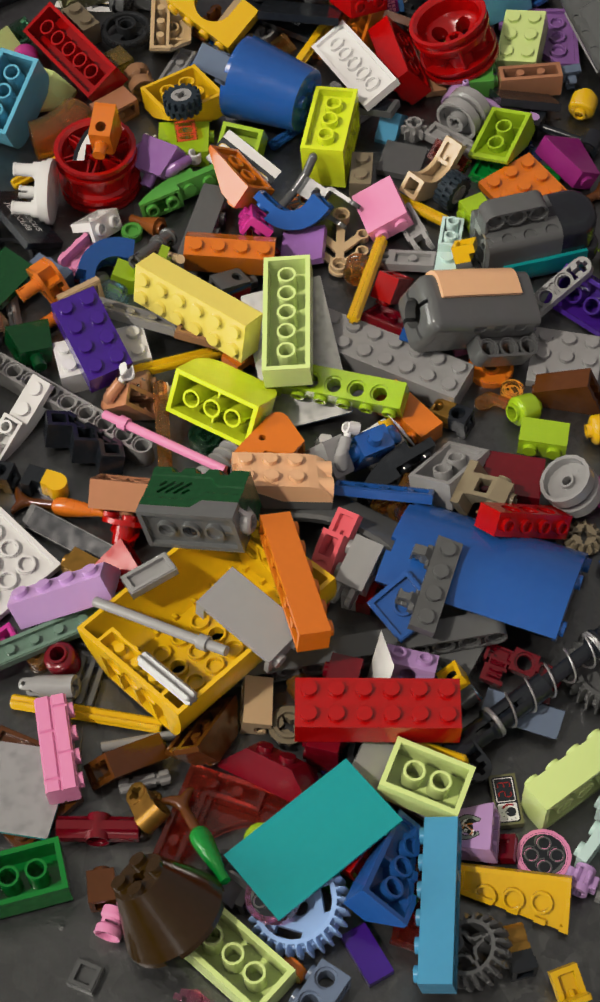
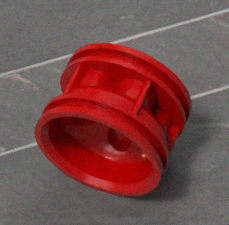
M428 0L415 11L410 20L409 32L415 47L420 51V61L424 72L435 83L457 85L462 84L464 79L471 81L485 73L498 57L499 43L493 28L489 25V13L484 0Z

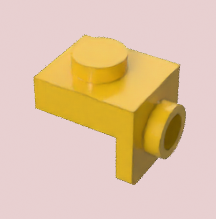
M573 961L547 971L557 1002H588L593 999L592 994L586 991L576 962Z

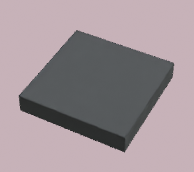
M387 140L376 168V175L386 177L390 175L391 178L404 180L408 171L418 172L422 170L428 155V148Z

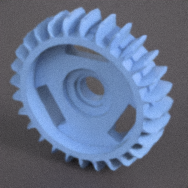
M338 873L322 886L330 887L332 906L328 912L325 911L321 888L304 901L308 903V910L301 916L295 915L293 910L282 920L278 921L275 916L270 917L259 914L253 906L247 907V911L252 915L248 918L249 923L254 926L251 929L252 932L281 957L285 954L286 957L291 956L294 958L296 954L303 961L305 952L312 958H315L314 950L316 949L325 953L324 945L326 943L332 947L335 946L332 940L334 935L342 938V934L338 930L339 927H348L343 917L351 916L350 911L345 908L347 906L343 904L349 892V889L345 886V879ZM280 927L300 933L302 936L300 939H287L277 936L276 933Z

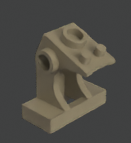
M470 460L450 502L458 513L468 515L473 503L476 502L517 504L518 499H516L517 494L514 493V484L508 477L488 475L479 461ZM482 486H489L486 493L479 492Z

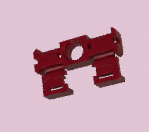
M495 644L486 647L482 657L485 663L478 680L500 689L503 681L500 680L503 673L506 674L507 671L529 679L536 673L542 676L547 672V669L543 662H540L541 656L518 647L513 651ZM520 657L528 658L531 661V668L525 671L519 669L517 659ZM551 698L546 699L542 704L549 706Z

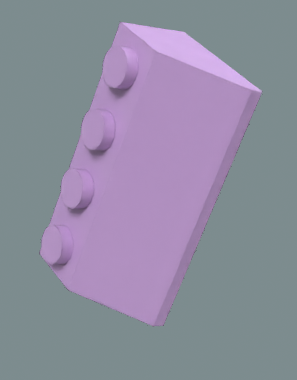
M106 562L88 564L77 571H66L55 578H45L30 586L17 587L12 591L7 607L20 629L94 607L92 606V601L96 596L110 601L115 596L121 571L118 567Z

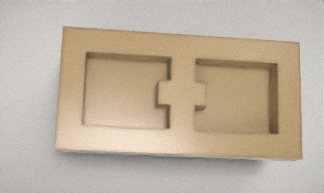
M251 675L244 677L241 685L239 734L263 735L266 734V729H271L274 678Z

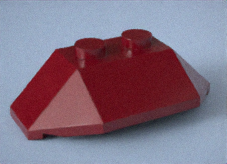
M259 741L218 763V767L289 802L293 801L319 780L317 770L314 767L296 758V755L293 753L283 752L275 748L272 743L267 741Z

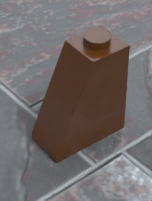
M591 368L536 374L535 384L532 385V394L541 401L543 408L587 415L600 414V386Z
M156 733L98 756L83 766L93 791L169 758L164 752L167 749V745L161 738L160 733Z

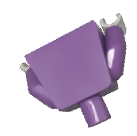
M145 133L142 136V140L136 145L137 161L135 167L144 173L140 184L149 189L153 188L156 179L165 181L175 176L187 166L201 163V153L195 155V150L189 149L188 155H185L186 152L181 148L158 139L156 135L152 137Z

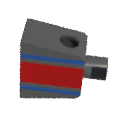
M239 268L209 276V283L240 301L241 296L250 294L251 290L259 286L258 280L254 275L247 277Z

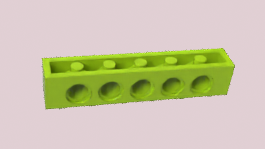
M314 364L313 381L318 382L316 386L274 387L277 391V396L287 394L297 400L307 398L322 405L332 403L342 409H349V407L357 408L366 414L377 412L387 418H395L396 416L403 418L410 392L407 382ZM340 386V389L338 391H330L332 387ZM358 390L364 391L360 396H353L354 392ZM379 395H386L384 400H376Z

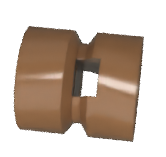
M136 62L127 66L123 74L128 78L126 84L129 87V91L138 99V102H143L140 87L154 82V79L146 64Z

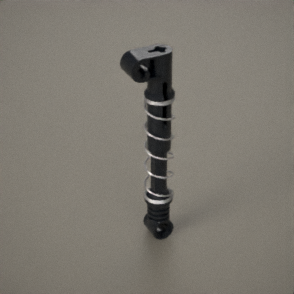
M600 625L594 630L589 629L582 633L583 645L570 654L563 648L567 657L553 668L543 663L547 669L545 674L541 676L539 673H536L529 679L524 677V683L509 694L504 692L505 697L491 708H482L479 712V717L462 729L460 743L441 744L444 748L466 754L467 758L476 753L478 758L473 764L475 766L480 764L483 769L480 771L481 774H473L470 783L480 784L491 775L492 764L482 750L484 746L495 738L500 739L504 737L508 728H516L518 721L526 714L536 713L537 706L546 699L556 698V685L559 682L575 683L577 680L576 670L579 667L595 668L596 658L600 660ZM594 657L593 666L588 667L584 665L587 661ZM574 672L575 679L573 681L565 680L567 676ZM553 687L555 688V694H554V696H552V695H553V691H552V688H553ZM511 707L512 711L500 720L498 716ZM487 724L491 726L480 736L476 734V732L485 727Z

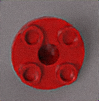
M103 510L102 521L113 524L111 526L113 534L112 545L119 539L130 542L134 548L135 541L140 535L139 528L142 529L138 517L119 515V511Z

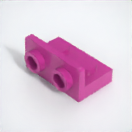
M253 203L248 208L244 207L238 215L239 233L242 235L252 226V230L259 236L265 235L270 237L274 232L273 225L264 220L267 214Z

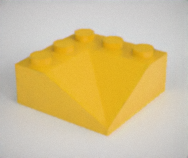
M195 64L140 87L144 108L153 118L167 121L211 122L224 116L219 104L220 88ZM181 83H185V85L189 83L192 86L195 85L197 89L199 88L202 110L199 111L198 115L194 114L193 118L188 117L187 120L183 118L180 120H176V118L171 119L170 116L166 115L162 96L165 90H168L169 87H174L176 84L180 86Z

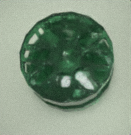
M195 424L189 429L190 449L207 456V452L208 455L213 453V450L219 447V443L222 442V437Z

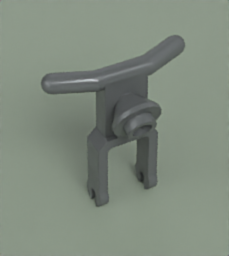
M316 153L309 155L301 174L289 192L279 202V204L286 208L297 194L308 200L313 193H320L328 200L331 194L334 193L355 208L359 209L361 205L332 186L325 188L322 184L309 177L318 158ZM330 214L326 217L344 230L348 227Z

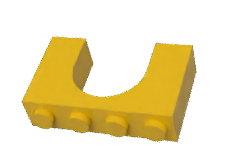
M166 0L167 9L175 16L179 14L183 17V22L190 28L194 26L199 30L200 36L205 40H212L215 47L229 54L259 20L257 18L258 10L246 0H241L231 14L220 21H208L202 18L196 11L198 0Z

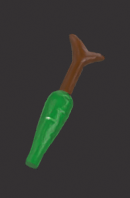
M187 788L181 795L163 797L161 799L163 804L180 811L191 831L189 839L196 852L216 875L222 885L228 884L231 878L225 869L213 835L207 827L200 826L189 807L194 788Z

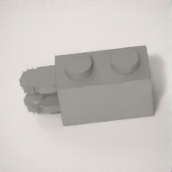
M356 534L354 540H349L345 548L346 556L343 562L337 564L334 571L337 592L330 601L334 604L339 600L344 588L350 590L343 607L347 610L352 608L358 594L363 597L367 596L386 551L384 545L359 534Z

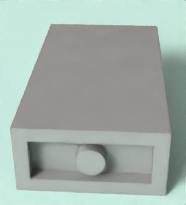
M231 567L196 601V614L203 620L210 615L264 660V671L266 673L273 667L279 668L286 660V654L291 649L296 650L283 608L234 567Z

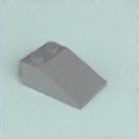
M448 441L408 475L410 487L435 490L432 505L453 510L455 508L451 504L450 499L469 461H479L483 467L490 455V450Z

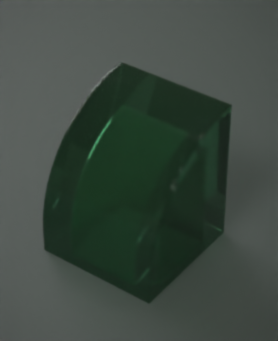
M25 16L8 26L20 44H25L30 39L23 32L24 28L30 23Z

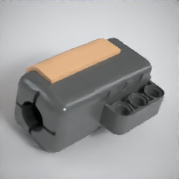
M513 268L430 270L424 276L419 277L400 297L398 302L408 343L414 351L434 352L465 349L468 352L470 361L477 367L522 365L538 352L539 348L534 332L537 330L536 327L541 324V314L529 275L525 271H515Z

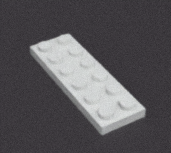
M344 20L311 46L347 88L358 89L359 102L367 111L376 106L401 84Z

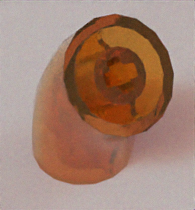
M67 98L48 114L28 121V130L37 160L41 161L53 157L54 142L60 132L73 122L92 117L93 111L91 108L76 98Z

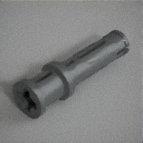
M170 228L162 229L159 235H154L150 238L149 244L128 258L129 265L135 268L138 262L153 252L158 254L162 244L168 247L174 246L177 243L176 233Z

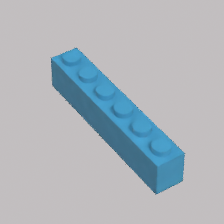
M458 816L424 817V827H420L419 840L420 844H423V854L418 855L419 871H422V881L417 882V897L421 899V906L416 909L415 914L416 926H420L419 937L414 939V951L418 955V965L413 967V981L417 983L422 994H457L462 825Z

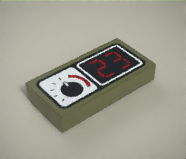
M515 773L489 776L487 781L491 802H494L501 815L500 830L524 827L525 823Z

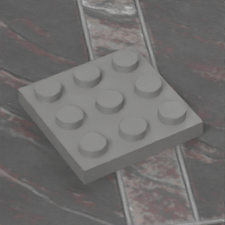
M536 327L535 336L539 349L530 358L525 386L532 387L535 384L536 374L591 368L598 382L600 336Z

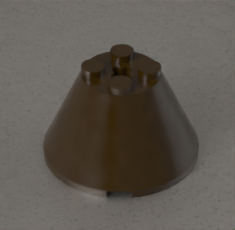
M143 852L134 854L120 875L116 876L111 882L127 953L136 964L145 968L167 966L166 961L172 960L177 956L183 959L195 951L216 927L225 905L222 902V893L225 892L224 887L214 874L158 854H144Z

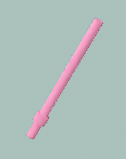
M104 410L102 413V419L115 424L116 428L124 432L130 431L210 469H218L224 473L227 472V465L132 422V419L124 415L118 416L108 410Z

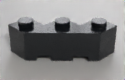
M46 410L43 430L46 448H69L71 463L95 464L97 475L100 473L123 475L125 452L121 440L115 437L112 439L103 435L104 431L90 422L82 423L77 420V415L71 411Z

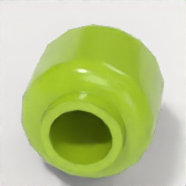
M532 393L512 397L506 407L508 419L517 426H521L522 416L540 419L542 413V403Z

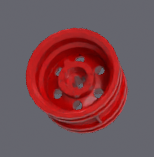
M91 117L71 123L57 136L53 150L64 199L73 208L90 214L98 209L117 208V210L126 207L137 197L141 189L140 170L135 167L137 147L134 133L121 122L122 133L115 154H106L102 160L96 159L92 156L91 144H86L84 161H73L74 151L82 135L90 126Z

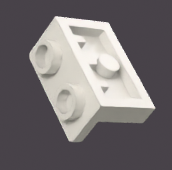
M117 208L98 209L71 224L73 233L86 232L90 234L93 243L113 235L123 227Z

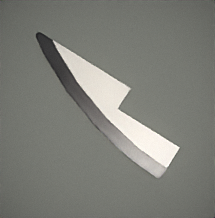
M89 127L77 144L73 161H84L86 144H91L88 136Z

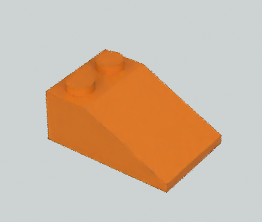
M215 145L209 146L208 150L221 193L231 207L235 209L248 208L251 203L257 206V201L253 197L261 190H265L272 196L275 190L238 149Z

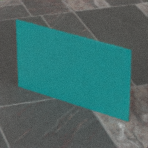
M344 759L225 853L224 857L275 918L280 921L380 839L387 836L391 830L403 822V819L347 759Z

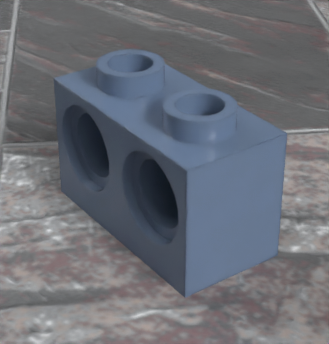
M322 958L318 965L313 964L305 975V980L307 981L301 989L296 988L288 1002H341L351 988V977ZM323 978H330L334 981V984L325 988L319 985V981Z

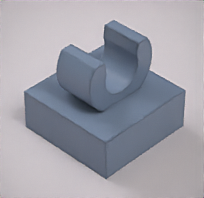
M580 63L561 66L563 83L565 82L566 90L575 89L574 84H577L582 71Z

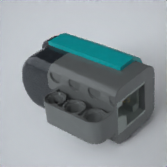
M531 190L484 201L479 206V209L472 210L469 238H477L478 247L474 255L481 268H513L515 271H525L529 278L532 279L558 273L564 268L566 263L570 264L577 257L584 256L589 260L594 259L599 245L595 235L597 213L591 200L581 192L564 190L542 195L538 190Z

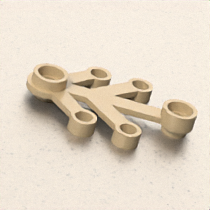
M345 207L334 209L333 217L347 225L350 221V211ZM335 224L337 226L336 242L328 235L326 237V246L335 253V257L325 252L324 262L329 265L328 271L332 276L344 277L349 274L350 265L355 263V259H358L353 258L351 263H349V256L345 258L344 253L358 243H367L369 235L366 229H359L354 236L345 241V230ZM360 245L352 254L364 252L358 260H366L369 256V249L364 245Z

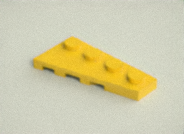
M461 863V895L490 906L500 907L516 916L517 914L534 920L533 922L540 925H547L558 929L561 933L569 934L573 876Z

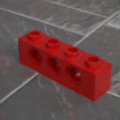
M481 502L474 526L494 537L566 539L573 516L551 505Z

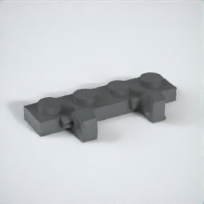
M439 535L434 546L428 545L427 547L417 543L414 545L409 559H418L420 563L424 564L423 568L426 569L421 588L416 590L415 593L413 591L408 593L400 588L395 599V604L406 607V612L412 614L407 629L431 638L435 634L463 547L462 543Z

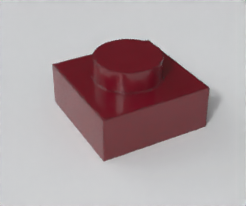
M500 834L498 863L495 864H516L518 837L516 834Z

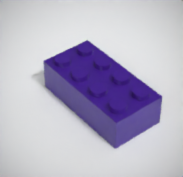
M94 286L50 304L53 318L91 393L111 385L116 377L119 378V365L126 362L127 369L133 365Z

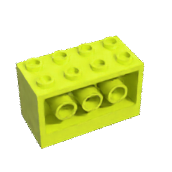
M327 86L315 87L300 145L302 170L311 153L317 154V161L309 177L323 186L346 188L351 168L352 152L355 151L360 130L358 89Z

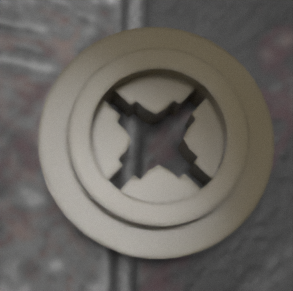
M575 520L570 525L564 543L566 547L593 555L600 550V530L597 528L596 523L590 524L587 520L583 522ZM583 532H585L587 536V539L584 544H582L581 534Z
M283 706L272 713V727L268 731L270 737L275 739L278 745L282 743L290 747L291 744L301 743L295 742V706ZM284 720L290 725L294 724V733L288 729L283 730Z

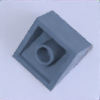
M202 42L192 65L195 64L206 76L210 74L215 77L213 81L225 85L228 73L224 71L231 54L218 49L210 43Z

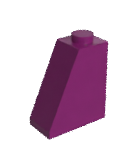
M545 135L535 150L536 154L572 188L590 190L600 175L579 138Z

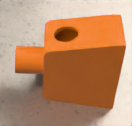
M95 102L88 136L93 151L92 156L102 160L106 154H115L122 133V126L116 104Z

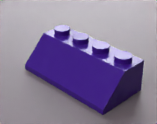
M571 271L570 274L576 280V275ZM591 275L554 306L553 309L596 336H600V279ZM567 277L559 281L560 288H567L570 285V279ZM552 293L548 294L544 303H549L552 300Z

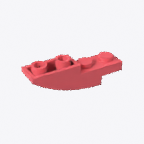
M338 507L329 528L323 527L311 560L334 576L335 568L339 562H343L346 556L345 548L349 540L354 539L363 517Z

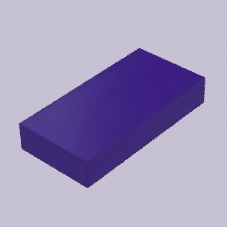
M365 922L342 935L340 940L369 988L394 974L393 967Z

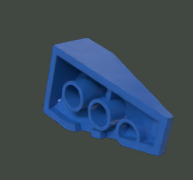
M399 809L396 813L403 819V822L378 841L352 883L343 904L364 921L405 928L416 906L417 896L414 895V883L418 881V872L415 871L416 857L420 852L419 830L421 826Z

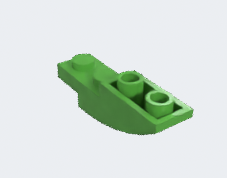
M213 164L194 172L190 167L160 183L138 203L142 216L159 217L185 206L184 200L200 194L204 183L219 185Z

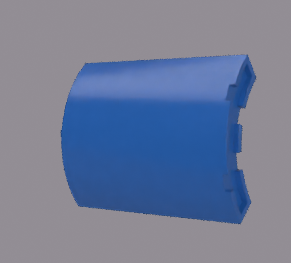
M417 503L408 505L392 534L391 540H394L392 550H386L375 578L377 584L386 587L407 569L418 583L422 585L426 569L423 568L424 564L420 563L418 559H409L412 549L416 543L427 547L428 545L434 546L437 537L441 535L463 544L444 604L551 638V641L557 642L558 636H564L568 623L564 621L574 590L580 591L584 578L582 574L583 572L588 573L592 559L588 558V553L540 538L494 537L474 526L476 518L434 505Z

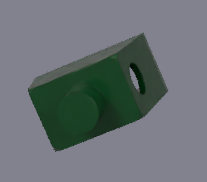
M48 319L5 327V344L15 360L26 367L32 366L35 372L45 371L47 369L46 363L52 361V340Z

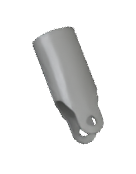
M76 674L39 675L20 679L18 687L21 690H26V694L29 696L50 697L51 695L64 693L67 698H77L80 694L81 683L79 676Z

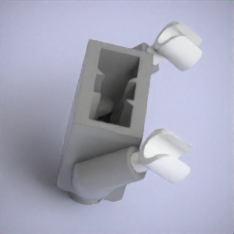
M344 422L342 424L344 436L339 434L332 438L330 434H321L315 440V446L305 450V454L316 455L325 461L332 462L334 484L336 480H346L345 475L354 471L349 449L352 443L351 435H358L360 432L361 424L359 422Z

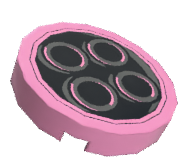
M547 829L532 830L525 834L518 843L516 863L520 870L565 875L569 865H571L572 854L570 846L555 831Z

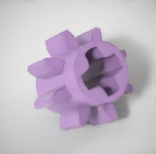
M578 862L576 867L569 865L565 875L573 876L572 895L586 898L588 893L595 894L600 878L595 876L597 871L594 867L583 862Z

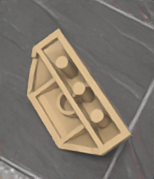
M151 0L149 47L151 53H172L191 44L192 28L183 22V17L179 14L175 16L167 9L166 0Z

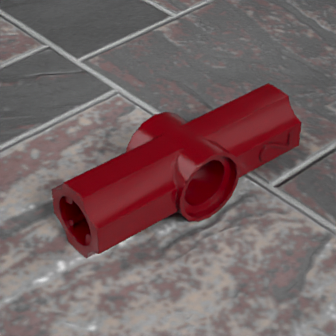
M95 811L90 812L87 816H58L56 820V836L59 837L60 842H85L90 846L103 847L109 845L110 842H139L141 837V828L136 824L134 817L111 816L106 812Z

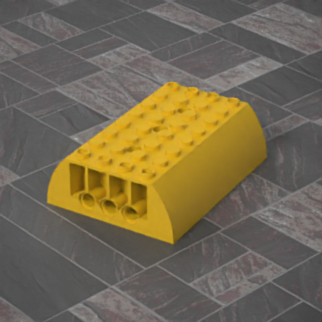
M258 520L245 553L173 548L167 555L177 567L178 575L135 599L132 598L125 587L110 600V602L198 635L203 633L212 637L216 633L223 634L220 639L214 641L229 646L230 649L227 656H222L212 651H201L196 649L195 645L101 609L97 610L77 627L88 650L108 678L174 735L180 734L263 661L210 615L203 620L196 614V601L231 567H234L282 607L259 538ZM311 560L313 578L318 580L320 586V598L324 599L327 605L336 595V578ZM145 651L149 652L172 672L176 667L184 666L185 668L182 672L174 674L197 692V701L193 702L191 706L185 705L138 665V655Z

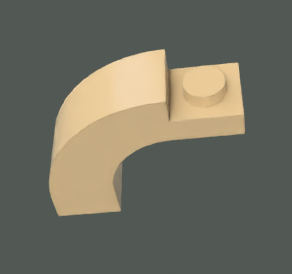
M446 135L430 164L418 172L408 171L399 191L414 201H425L432 198L438 183L442 181L441 178L445 177L446 173L450 172V170H458L460 168L457 163L466 146L453 137Z

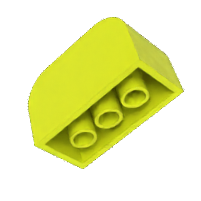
M196 358L176 368L166 411L240 445L272 413L277 391L274 387L265 388L264 381L226 363L210 358Z

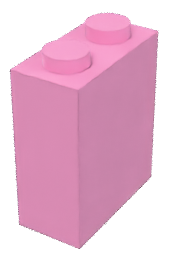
M390 175L351 196L353 201L361 205L357 211L373 242L376 237H381L382 235L387 240L414 225L400 192Z

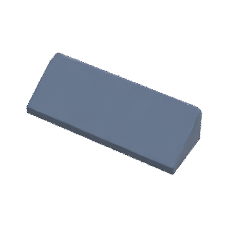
M488 687L482 708H491L505 697L504 692ZM541 703L537 706L536 713H528L518 721L517 728L557 739L565 710ZM508 708L498 718L500 720L512 711V708Z

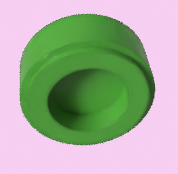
M129 222L121 228V235L124 238L134 239L135 243L143 238V228L139 223Z

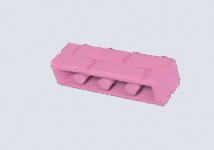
M64 693L51 695L50 697L35 698L34 706L45 793L48 802L51 805H55L65 801L79 800L82 798L81 788H85L86 785L83 771L78 772V764H82L80 748H75L74 741L79 740L76 724L72 725L71 718L76 717L73 701L68 702Z

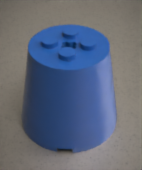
M254 35L253 37L246 36L236 46L226 65L224 72L228 74L225 85L220 86V109L222 114L228 118L296 132L301 131L306 126L315 87L322 84L321 74L319 70Z

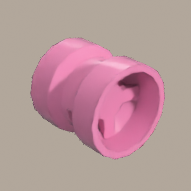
M105 904L101 911L102 919L96 924L93 932L97 937L105 941L119 943L123 932L118 908L116 905Z

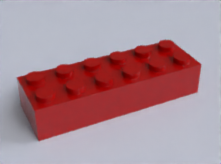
M51 2L23 30L92 102L122 87L128 80Z
M295 677V742H396L397 737L400 736L415 743H460L462 733L460 679Z

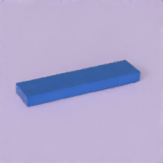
M336 480L334 484V495L427 505H432L435 490L346 480Z

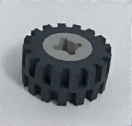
M181 83L180 86L176 84L174 87H169L168 90L164 91L162 96L166 115L170 116L171 119L176 118V120H180L183 118L187 120L188 117L193 118L194 114L198 115L199 111L202 110L200 90L195 85Z
M452 169L446 173L445 177L441 178L442 181L438 183V187L433 195L434 202L447 211L455 210L459 200L464 199L471 188L470 178L457 169Z

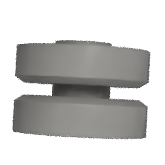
M460 86L439 106L436 117L440 124L472 140L482 128L491 108L486 98L479 91L469 86Z
M564 455L556 458L545 468L540 479V491L554 507L572 515V518H579L589 514L600 503V477L584 458L578 455Z

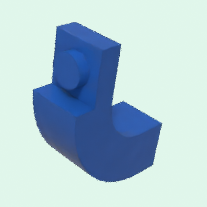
M265 190L258 191L253 197L257 201L256 205L261 210L269 212L264 220L284 230H300L312 227L323 221L335 208L320 193H313L306 203L297 210L283 207Z
M109 237L95 242L82 255L74 279H79L78 284H81L95 277V273L99 269L106 266H115L118 258L128 261V258L134 254L135 240L124 237Z

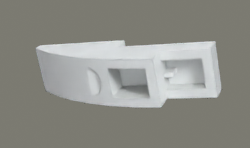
M34 374L30 377L10 413L4 412L0 419V461H6L19 448L47 410L43 406L55 386Z

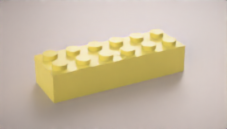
M154 252L136 264L134 302L176 326L183 324L182 328L196 336L200 334L206 337L207 342L211 346L241 363L258 351L263 313Z

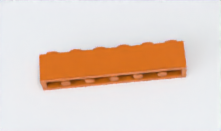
M290 511L260 515L259 538L297 653L329 648L330 638L334 636V625L332 620H328L326 616V602L320 598L319 582L313 578L312 562L306 558V545L304 540L299 538L298 522L293 521Z

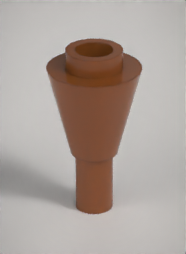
M133 214L129 217V222L139 223L152 236L159 235L162 229L167 228L163 217H139Z

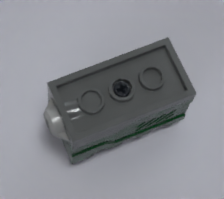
M155 466L151 479L135 512L149 546L245 553L250 537L256 529L262 504L251 472L233 471L226 475L218 469H209L206 473H202L196 468H185L182 472H178L173 467Z

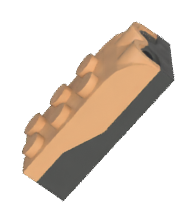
M232 452L230 473L233 471L251 472L263 509L332 510L334 478L332 477L331 461H325L323 458L311 454Z

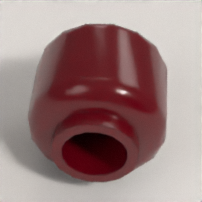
M63 641L56 642L46 650L44 664L52 675L77 674L81 668V657L71 644Z

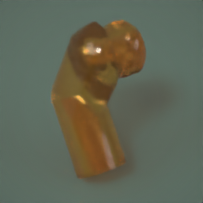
M486 392L479 395L475 399L474 404L479 410H486L494 406L506 410L510 399L492 392Z

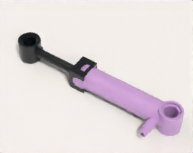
M464 79L462 85H451L443 96L441 104L448 99L456 88L460 86L470 87L469 80ZM485 97L486 100L488 101L489 105H490V108H492V106H493V107H499V108H505V109H511V110L529 112V111H526V110H523V109H520V108L501 107V106L498 105L493 99H490V98ZM531 110L530 113H532L535 125V132L531 140L537 141L542 132L553 136L579 138L591 158L596 156L600 149L599 130L590 128L580 136L545 124L546 112Z

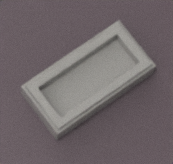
M163 552L120 576L132 598L135 599L178 575L179 572L167 553Z

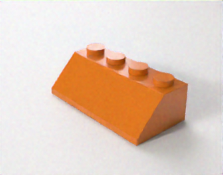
M188 231L185 235L183 256L185 257L184 270L220 273L239 268L245 275L263 276L264 257H275L277 237Z

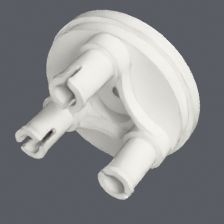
M48 158L47 160H42L41 162L34 161L33 163L14 162L13 176L32 177L35 181V186L19 185L18 190L21 191L18 192L19 199L33 200L31 202L12 200L11 214L30 215L31 217L39 218L40 222L53 225L59 201V172L56 159Z

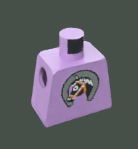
M494 802L460 809L458 818L462 825L461 860L498 863L501 815Z

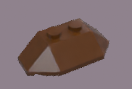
M236 695L218 699L173 739L164 751L166 756L195 766L203 764L212 766L219 763L238 735V700Z

